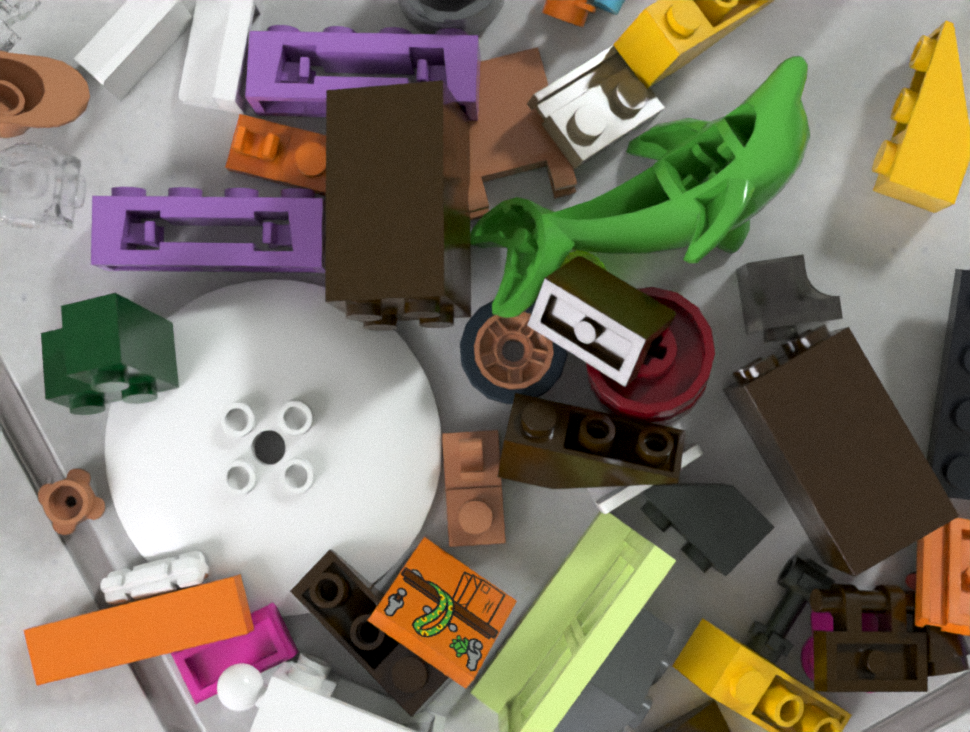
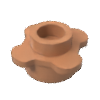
M72 469L68 472L66 479L53 484H44L38 492L39 503L43 505L46 516L53 522V529L61 535L72 534L78 524L87 519L97 520L105 512V502L102 498L95 496L90 486L91 476L84 469ZM70 496L76 499L74 507H70L67 504V499Z

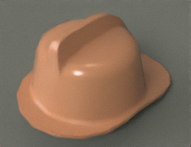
M0 50V138L9 139L20 136L31 127H60L74 122L86 111L90 100V93L86 80L78 70L56 59L9 53Z

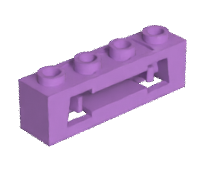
M273 25L268 27L267 31L249 32L245 97L257 116L326 117V90L409 83L408 78L316 76V71H313L311 66H322L325 73L414 75L415 68H417L416 81L443 80L469 120L478 121L481 63L478 35H468L467 32L455 28L440 29L435 34H412L411 31L399 27L383 28L379 33H356L353 29L343 26H330L325 28L323 32H301L292 26Z
M138 187L111 188V196H92L91 265L106 271L325 273L326 202L323 198H315L314 190L288 188L281 190V197H259V191L256 189L227 188L224 190V197H202L203 191L201 189L190 187L169 188L168 196H146V190ZM141 219H164L173 226H262V243L268 244L269 248L278 249V246L292 247L293 251H263L257 248L254 243L164 242V227L155 224V221L141 223ZM263 220H289L290 225H277L272 222H263ZM137 245H150L160 247V250H136Z

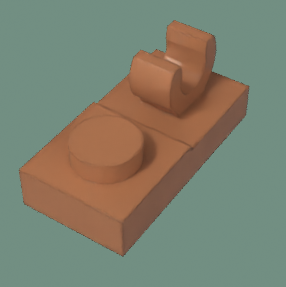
M498 430L442 433L449 547L506 543L502 479L497 477L500 464Z

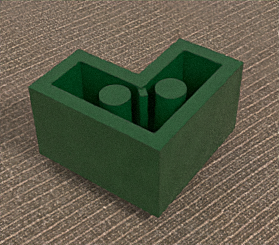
M117 293L62 305V328L41 333L45 400L70 408L71 414L92 415L101 413L106 410L105 404L121 400L130 404L147 403L156 400L158 392L179 388L173 323Z

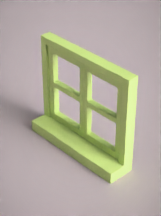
M599 511L470 689V693L498 713L499 732H553L676 560L610 512L603 514Z

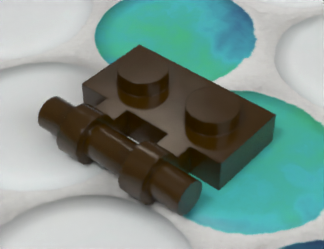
M841 583L833 584L829 589H814L810 595L811 609L816 613H830L833 617V630H813L814 690L821 692H928L926 632L907 631L906 614H915L916 591H903L897 585L882 584L877 585L873 590H858L853 584ZM862 613H871L878 618V631H862Z

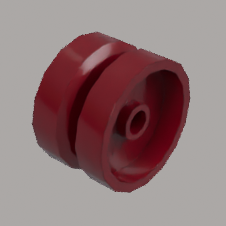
M657 287L639 288L638 290L676 312L672 325L652 341L647 354H651L656 358H652L648 365L642 364L637 377L626 387L586 363L589 388L601 408L609 414L664 426L670 425L689 414L705 393L715 356L712 329L700 309L679 293Z

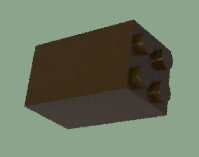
M443 80L326 90L325 302L344 312L346 319L363 323V328L366 330L398 329V321L419 320V326L425 328H447L454 326V318L471 317V234L468 204L470 185L469 118Z
M824 324L814 330L808 329L780 345L785 353L781 357L776 358L774 354L765 358L759 357L732 372L736 382L723 389L824 565L856 577L959 517V514L849 327L829 332Z

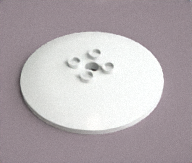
M268 279L226 286L187 303L166 319L173 323L179 388L158 392V398L147 403L130 404L122 400L112 402L106 426L105 462L111 497L128 536L141 555L148 562L168 557L179 559L180 554L191 551L201 552L205 557V563L209 567V576L201 584L241 574L250 613L274 602L282 617L310 613L290 590L330 549L334 550L371 584L379 580L398 562L421 530L432 507L442 465V432L436 399L422 366L407 343L395 330H366L363 328V323L346 319L344 312L325 302V287L294 280ZM266 431L278 433L285 442V454L275 464L262 462L255 451L258 437Z

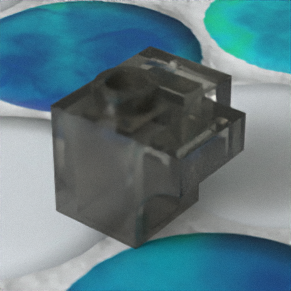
M803 254L750 262L736 269L746 335L763 333L764 343L789 340L798 336L797 327L829 323L843 318L840 296L824 294L818 291L809 281Z

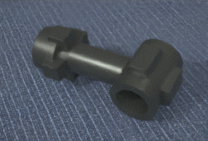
M796 555L792 556L781 570L777 579V584L787 590L766 625L756 620L748 631L752 636L746 645L775 664L781 655L787 657L794 645L785 637L807 603L810 604L811 592L814 589H829L831 585L835 584V580L827 575L828 570L807 557L803 560Z

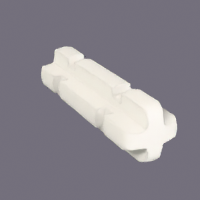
M191 551L180 554L179 559L168 557L133 566V571L125 568L110 572L107 578H103L100 587L105 593L106 602L116 606L131 602V597L140 600L176 591L177 585L183 589L200 585L209 576V567L205 563V557L201 552Z

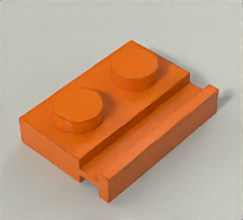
M956 518L917 541L914 626L924 627L927 624L941 627V631L970 636V520Z

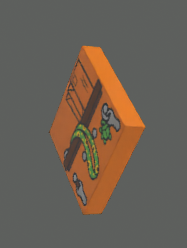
M424 537L367 621L466 689L475 679L517 601Z

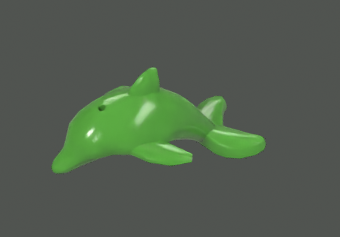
M792 56L784 60L743 103L726 116L712 121L683 118L660 123L629 141L627 153L658 161L637 176L592 200L554 212L528 199L515 197L500 202L484 214L472 228L470 233L471 245L483 249L491 247L507 249L504 276L492 303V314L504 318L516 317L531 307L537 300L544 278L561 267L571 250L604 254H648L688 247L683 259L688 263H698L715 247L729 254L737 252L749 233L750 219L782 192L802 164L811 136L807 115L801 100L807 79L808 64L806 60L801 56Z

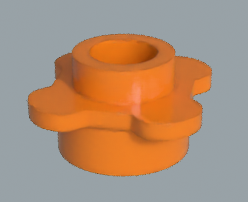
M546 0L541 13L583 28L588 13L595 14L596 8L586 4L587 0Z

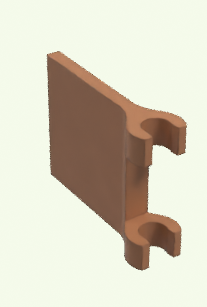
M538 47L481 61L478 121L469 120L470 185L468 204L470 220L482 218L489 211V203L483 182L546 166L554 199L576 193L575 186L577 181L572 165L542 126L544 120L536 109L531 111L527 105L533 94L548 86Z

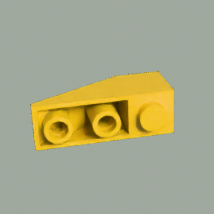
M658 0L646 7L613 45L637 78L648 89L684 67L775 0Z
M949 21L943 22L929 36L922 35L917 41L909 61V67L915 69L909 88L904 87L900 91L891 111L890 119L897 121L891 140H884L872 166V172L878 174L873 191L933 213H937L955 204L970 161V125L954 23Z
M702 618L672 665L673 668L708 696L769 732H842L852 714L704 618Z

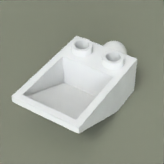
M300 653L299 658L293 657L283 662L272 675L268 685L264 684L261 673L255 667L245 663L234 664L223 671L217 683L218 697L227 708L234 711H246L254 706L259 708L250 732H444L445 717L428 710H424L411 717L390 695L330 672L332 668L331 663L307 653Z

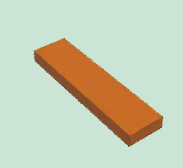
M241 574L197 586L45 623L23 631L36 685L38 686L245 635L254 631V625Z

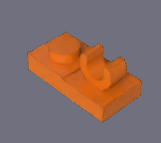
M239 114L225 168L231 172L293 188L314 190L316 194L326 196V135Z

